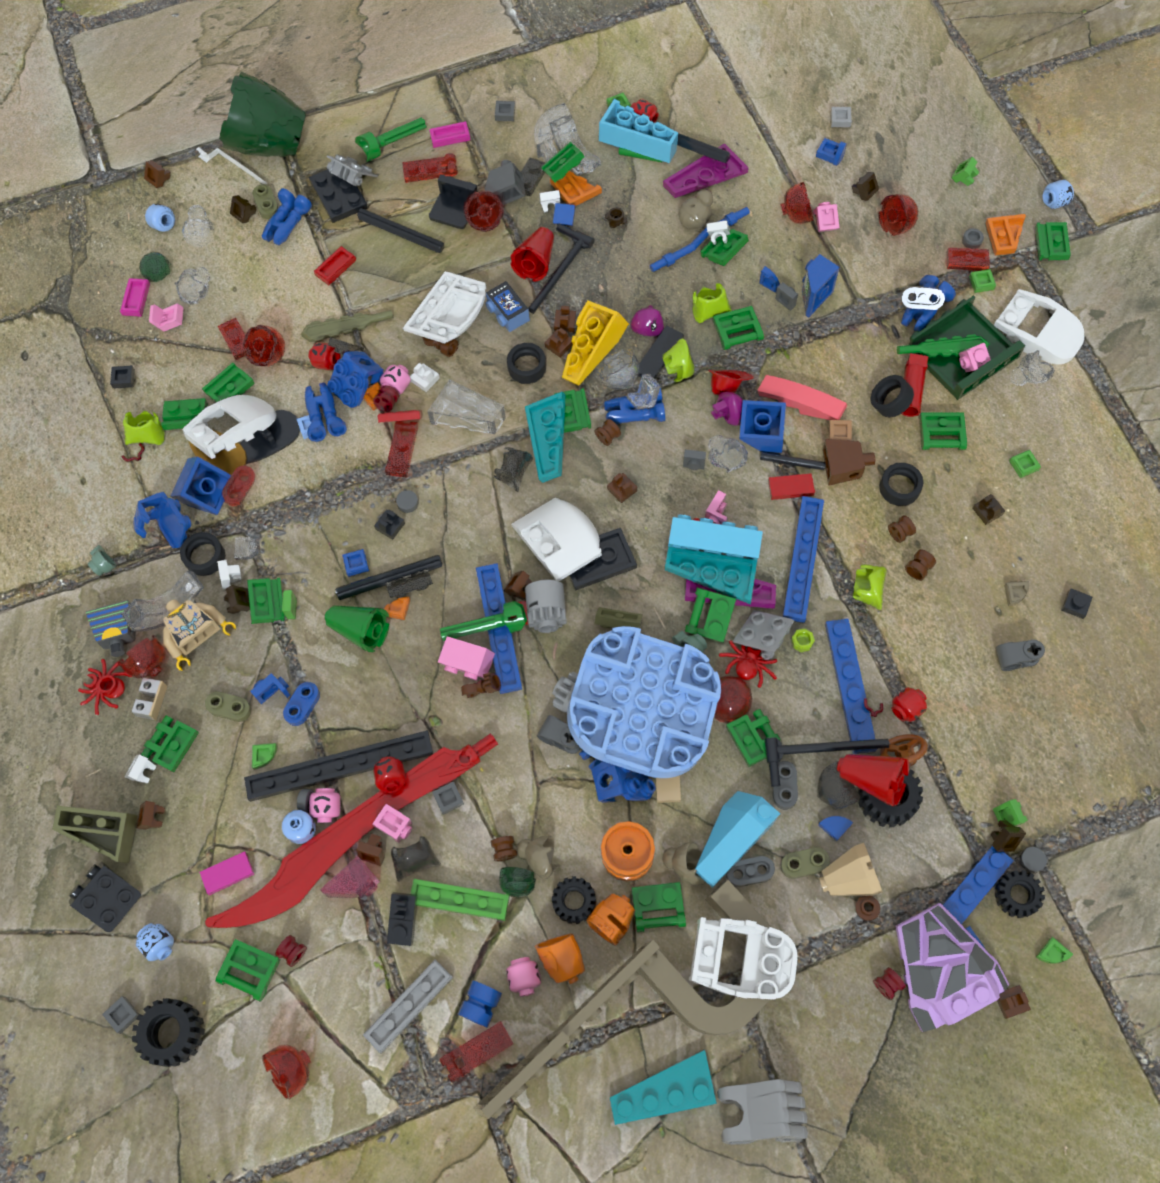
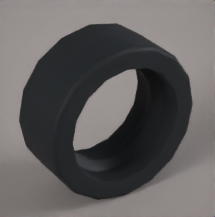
M521 343L510 350L507 355V368L510 376L515 381L521 384H531L544 376L547 366L546 356L538 345ZM523 356H533L538 359L539 365L533 370L521 371L515 367V361Z
M890 375L875 385L870 397L871 404L882 416L888 418L896 417L909 408L913 401L914 391L902 376ZM901 388L897 398L888 404H884L885 398L891 391Z
M895 463L884 471L879 484L880 493L890 504L907 506L914 503L919 497L924 481L920 471L913 465ZM894 475L906 476L913 482L914 489L908 494L895 492L889 485V479Z
M206 532L191 535L184 541L180 549L182 562L191 573L198 576L212 575L218 571L217 561L225 560L226 557L225 549L217 537ZM204 544L214 546L215 554L208 562L199 565L191 561V554L195 548Z

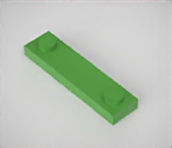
M418 879L413 880L411 894L417 895L416 906L502 921L506 920L510 896L506 894Z

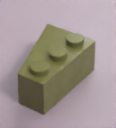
M57 805L52 830L78 843H82L116 862L129 863L138 815Z

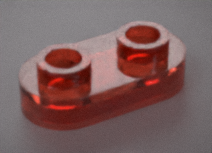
M239 466L234 470L222 491L223 500L226 504L238 506L244 501L255 482V473L252 468ZM246 476L248 480L242 481L240 478ZM231 494L238 495L235 499L230 498Z

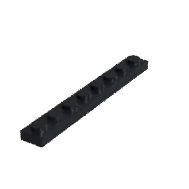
M426 730L244 777L247 799L252 802L372 771L376 763L384 757H394L403 763L433 755L429 732Z

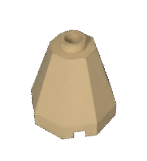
M864 843L852 847L822 870L823 877L819 878L823 891H829L831 896H874L883 893Z

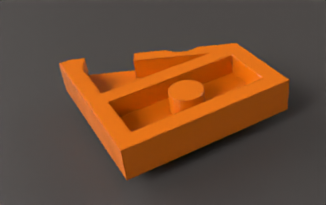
M1025 214L987 218L985 224L995 256L1015 253L1026 217Z

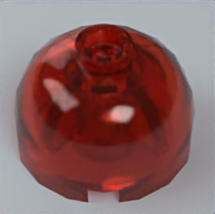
M805 182L791 186L785 192L784 203L781 204L783 216L788 215L790 221L796 224L814 221Z
M479 190L467 197L464 202L463 212L466 221L472 228L487 232L495 229L500 224L504 209L498 196L490 191Z
M893 194L886 196L880 204L883 205L882 211H879L878 217L880 225L886 233L889 231L892 236L904 234L916 225L919 214L918 206L910 196Z
M267 325L251 327L244 337L243 348L247 350L245 356L255 366H273L284 356L286 349L285 340L280 332L273 327Z
M152 635L151 641L148 638L143 639L126 653L128 658L125 661L121 658L118 662V665L134 678L143 679L149 675L154 678L163 670L161 665L165 662L166 651L159 639Z
M731 675L720 677L721 694L717 702L714 718L720 722L730 723L746 714L748 715L753 701L748 684L739 677Z
M286 1044L279 1045L262 1056V1062L266 1071L271 1072L273 1084L285 1099L290 1100L305 1088L309 1081L310 1071L308 1064L311 1061L304 1050L299 1052L294 1046Z

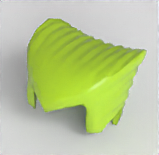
M716 283V290L702 287L697 296L696 291L693 293L692 310L695 321L698 323H702L715 315L732 311L726 290L720 283Z
M683 338L678 340L672 348L663 354L662 358L668 374L677 373L675 382L689 378L694 374V363L691 359L686 340Z
M145 410L135 418L131 412L125 414L123 420L125 445L144 442L156 445L164 443L165 432L155 412H152V415Z
M862 564L860 566L861 569L856 570L853 598L878 610H882V596L887 569L883 566Z

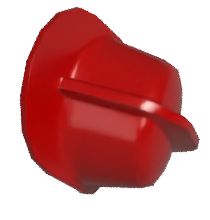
M708 370L712 373L711 386L712 392L715 395H719L722 392L736 393L743 380L754 378L752 374L744 371Z

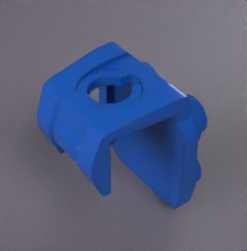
M345 352L342 359H339L334 365V371L327 386L332 393L342 400L343 404L350 408L360 406L369 385L368 377H372L370 382L372 385L377 382L379 384L384 369L365 352Z
M160 492L138 501L133 526L139 536L146 538L147 533L144 529V524H148L150 520L156 519L160 530L172 548H180L187 539L186 531L191 527V521L187 515L184 516L180 513L181 506L177 499L168 498L164 492ZM149 506L155 507L148 512L145 511V508Z
M604 761L591 769L598 801L602 803L615 802V797L620 795L626 800L646 801L652 797L653 792L656 790L655 783L652 779H649V776ZM609 776H612L613 780L610 781V784L607 787L606 779L610 778Z

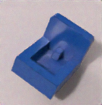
M272 673L265 679L259 680L250 691L261 705L278 690L286 698L290 696L286 690L289 685L281 676L277 679Z

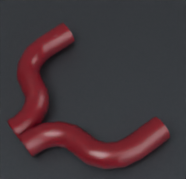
M139 443L141 451L138 453V458L131 457L127 459L124 455H122V459L126 462H130L132 460H141V454L145 450L142 443Z
M864 698V706L870 711L871 716L877 717V714L883 712V703H880V710L874 712L868 706L867 698Z

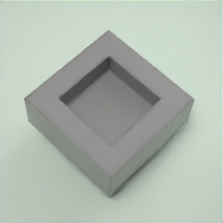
M832 107L831 127H851V107Z

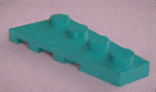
M563 392L525 406L538 477L542 483L562 476L566 396Z
M668 547L665 571L751 605L757 560Z
M705 1050L610 1097L615 1125L717 1104Z

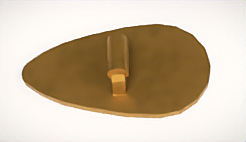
M213 430V431L216 432L219 436L223 435L222 433ZM189 441L196 457L209 462L234 477L240 474L246 466V451L239 443H235L236 448L230 451L223 449L215 454V458L211 459Z

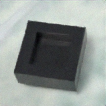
M132 365L112 367L110 380L112 388L134 387V367Z
M1071 588L1067 593L1061 611L1084 619L1093 597Z

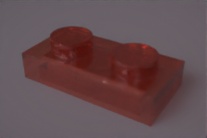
M949 247L947 249V269L981 271L987 270L990 267L989 249Z
M237 318L218 325L235 360L254 352Z

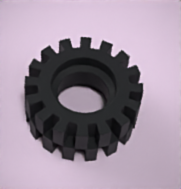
M1016 870L1008 873L998 881L999 884L995 888L997 890L995 898L999 899L997 904L998 906H1003L1002 911L1004 913L1009 912L1011 917L1023 918L1036 913L1043 906L1044 903L1042 901L1045 900V895H1042V892L1045 890L1044 887L1039 886L1041 881L1033 878L1034 874H1026L1027 871L1022 870L1018 872ZM1014 885H1021L1026 888L1029 894L1026 903L1021 904L1013 900L1011 889Z
M572 876L571 879H568V877L564 878L563 882H559L557 887L554 888L552 904L556 915L562 921L565 920L569 924H580L583 920L585 922L596 907V895L591 884L581 877L580 879L576 878V876ZM571 891L581 893L584 898L583 905L575 910L569 909L564 902L566 895Z

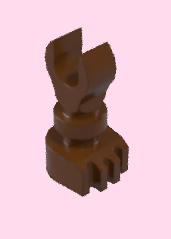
M422 337L425 345L436 347V349L440 350L441 354L447 357L453 356L458 349L457 346L459 344L456 339L441 343Z
M495 673L483 674L484 678L477 681V683L466 684L461 687L462 696L467 695V698H472L480 693L500 691V679Z

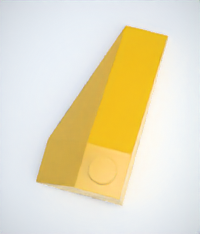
M588 300L577 318L576 325L578 327L575 336L571 340L573 343L572 350L567 356L562 375L564 380L578 386L619 342L629 325L619 312Z

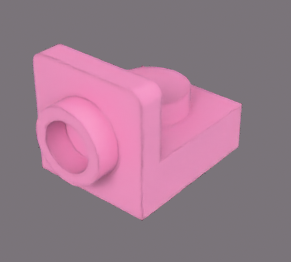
M830 202L818 204L813 210L814 215L817 217L818 232L838 230L837 204L831 205Z
M985 343L959 353L960 365L965 369V372L977 370L991 360Z
M718 490L706 510L705 518L713 520L714 524L722 525V522H727V517L722 515L727 506V503H725V493Z
M385 804L373 822V826L392 837L398 843L401 839L405 840L412 831L410 818Z

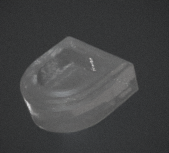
M235 537L234 558L236 560H249L257 555L258 545L253 538Z

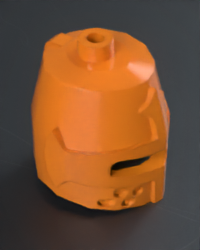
M610 894L595 907L586 921L593 931L607 942L616 946L629 930L635 909L629 903L630 899L625 895L620 897Z
M573 933L555 937L535 945L539 958L543 962L544 969L556 983L568 981L569 984H573L579 980L577 976L585 971L581 950Z

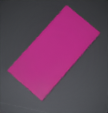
M466 121L429 129L433 148L470 141Z
M128 279L120 309L122 316L142 317L150 287L148 279Z
M245 851L200 872L208 895H212L255 875Z

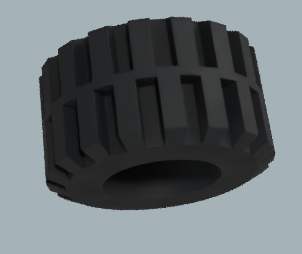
M910 769L908 776L904 775L903 783L906 784L902 795V804L899 806L887 805L860 789L857 793V798H860L858 804L860 808H864L862 813L865 817L869 814L872 817L870 819L871 822L875 823V821L880 822L879 826L882 827L889 824V828L895 827L897 824L901 826L906 821H909L919 810V805L923 801L921 796L923 787L918 786L921 781L919 777L914 778L912 776L915 772Z
M163 998V1001L156 1000L152 1002L153 1006L147 1005L143 1009L145 1014H139L136 1018L139 1020L138 1026L133 1025L132 1030L136 1031V1036H132V1042L138 1044L134 1049L136 1053H141L140 1058L144 1061H149L153 1065L175 1067L179 1066L180 1062L186 1063L189 1061L190 1055L195 1056L198 1052L195 1049L196 1046H201L203 1040H199L200 1035H205V1029L200 1026L204 1024L203 1018L198 1017L199 1011L192 1008L193 1006L189 1003L170 998ZM175 1017L180 1027L179 1036L170 1047L163 1048L158 1040L159 1029L167 1019Z

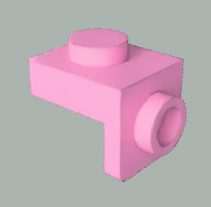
M178 303L163 310L155 304L150 306L149 322L163 332L182 325L183 307Z

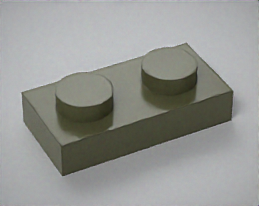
M599 607L594 624H598L603 628L625 626L640 629L643 614Z

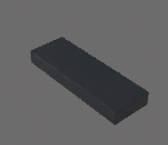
M666 325L634 370V374L653 383L665 366L662 358L663 354L672 348L678 340L684 339V334Z

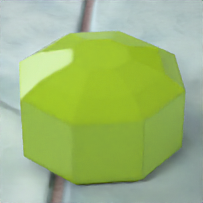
M804 628L796 630L791 642L794 649L799 652L810 651L815 639L813 633Z

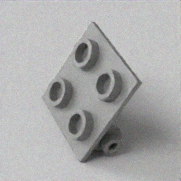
M338 154L335 157L327 155V158L331 159V162L327 164L329 172L341 179L343 178V180L354 186L362 184V175L378 177V175L372 172V168L363 164L361 166L356 164L357 160L346 156L345 158Z
M753 610L733 642L760 649L762 658L769 660L774 657V652L783 643L785 635L790 632V627L794 620Z

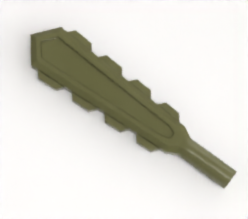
M389 310L372 315L357 313L351 317L346 315L341 316L340 319L330 318L324 322L314 321L306 325L301 336L309 342L314 341L317 343L324 341L328 337L335 338L342 333H352L356 329L358 331L363 330L374 322L393 318V314Z

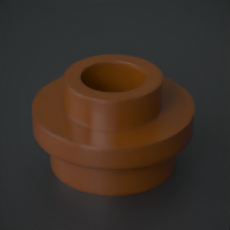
M862 896L856 901L855 911L861 919L871 921L878 917L880 904L873 896ZM864 904H870L872 911L867 912L864 909Z

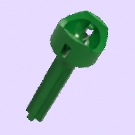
M421 117L376 137L368 131L357 136L355 143L363 149L367 157L366 162L381 156L380 148L426 129L427 126L425 120Z
M516 601L504 603L503 613L440 628L441 638L443 641L447 637L455 639L505 625L510 633L521 631L527 622L524 606Z

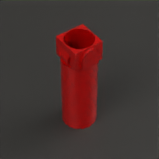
M910 353L906 362L904 379L913 388L914 397L909 408L902 413L904 416L915 417L920 414L928 367V356Z

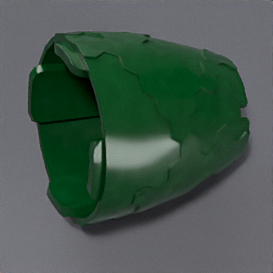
M240 72L239 76H234L230 88L233 98L228 118L222 122L219 137L223 142V148L245 155L262 157L296 155L306 112L288 98L285 93L269 83L244 72Z

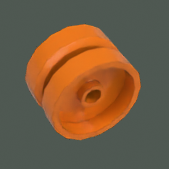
M630 821L617 823L609 828L603 836L601 844L602 862L607 872L614 878L626 882L638 880L647 874L652 867L655 853L654 840L649 831L642 825ZM627 849V851H629V849H631L632 852L630 854H626L623 850Z

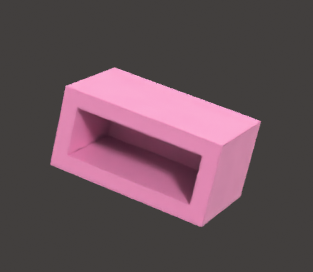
M447 637L438 663L445 666V671L453 674L461 671L465 673V677L477 681L478 677L484 678L483 674L489 672L495 653L487 648Z

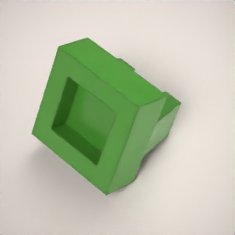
M971 157L960 163L951 178L956 183L961 181L967 186L973 184L975 181L973 177L979 174L975 167L977 161Z
M1016 799L1009 800L993 808L998 822L1000 820H1007L1017 827L1028 821L1020 809L1022 807L1020 802H1017Z

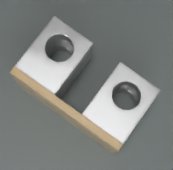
M143 678L139 691L144 696L155 697L154 702L136 699L132 713L137 717L157 720L168 686L163 681Z

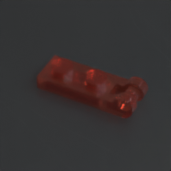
M448 153L444 157L402 162L405 183L439 178L440 174L445 176L457 175L456 156L453 153Z
M395 421L393 439L385 468L386 475L407 478L418 431L417 422L404 423L403 421ZM403 431L409 432L408 436L402 435Z
M502 1021L460 1047L442 1056L439 1060L442 1066H446L449 1072L448 1078L453 1083L513 1046L514 1043ZM461 1056L465 1065L458 1068L454 1060Z

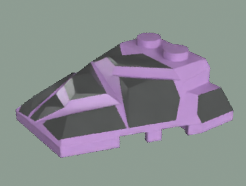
M941 903L896 925L900 956L904 960L906 972L904 980L908 984L910 996L908 1004L922 1032L937 1029L944 1024H955L997 1001L1000 998L999 994L1004 992L1009 986L998 961Z

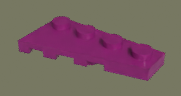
M724 143L718 148L730 152V159L727 163L703 156L663 180V187L674 198L744 175L748 173L749 167Z
M686 579L685 601H696L697 595L695 592L697 587L723 594ZM754 579L751 605L736 599L735 605L775 609L776 585ZM706 598L704 603H711L712 599Z

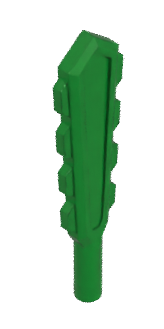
M975 334L967 335L964 338L961 336H953L952 339L944 337L939 338L937 341L926 339L925 342L919 345L897 346V354L920 353L929 357H936L937 355L942 357H950V355L960 357L959 353L981 343H985L986 348H988L990 343L983 337L976 336Z

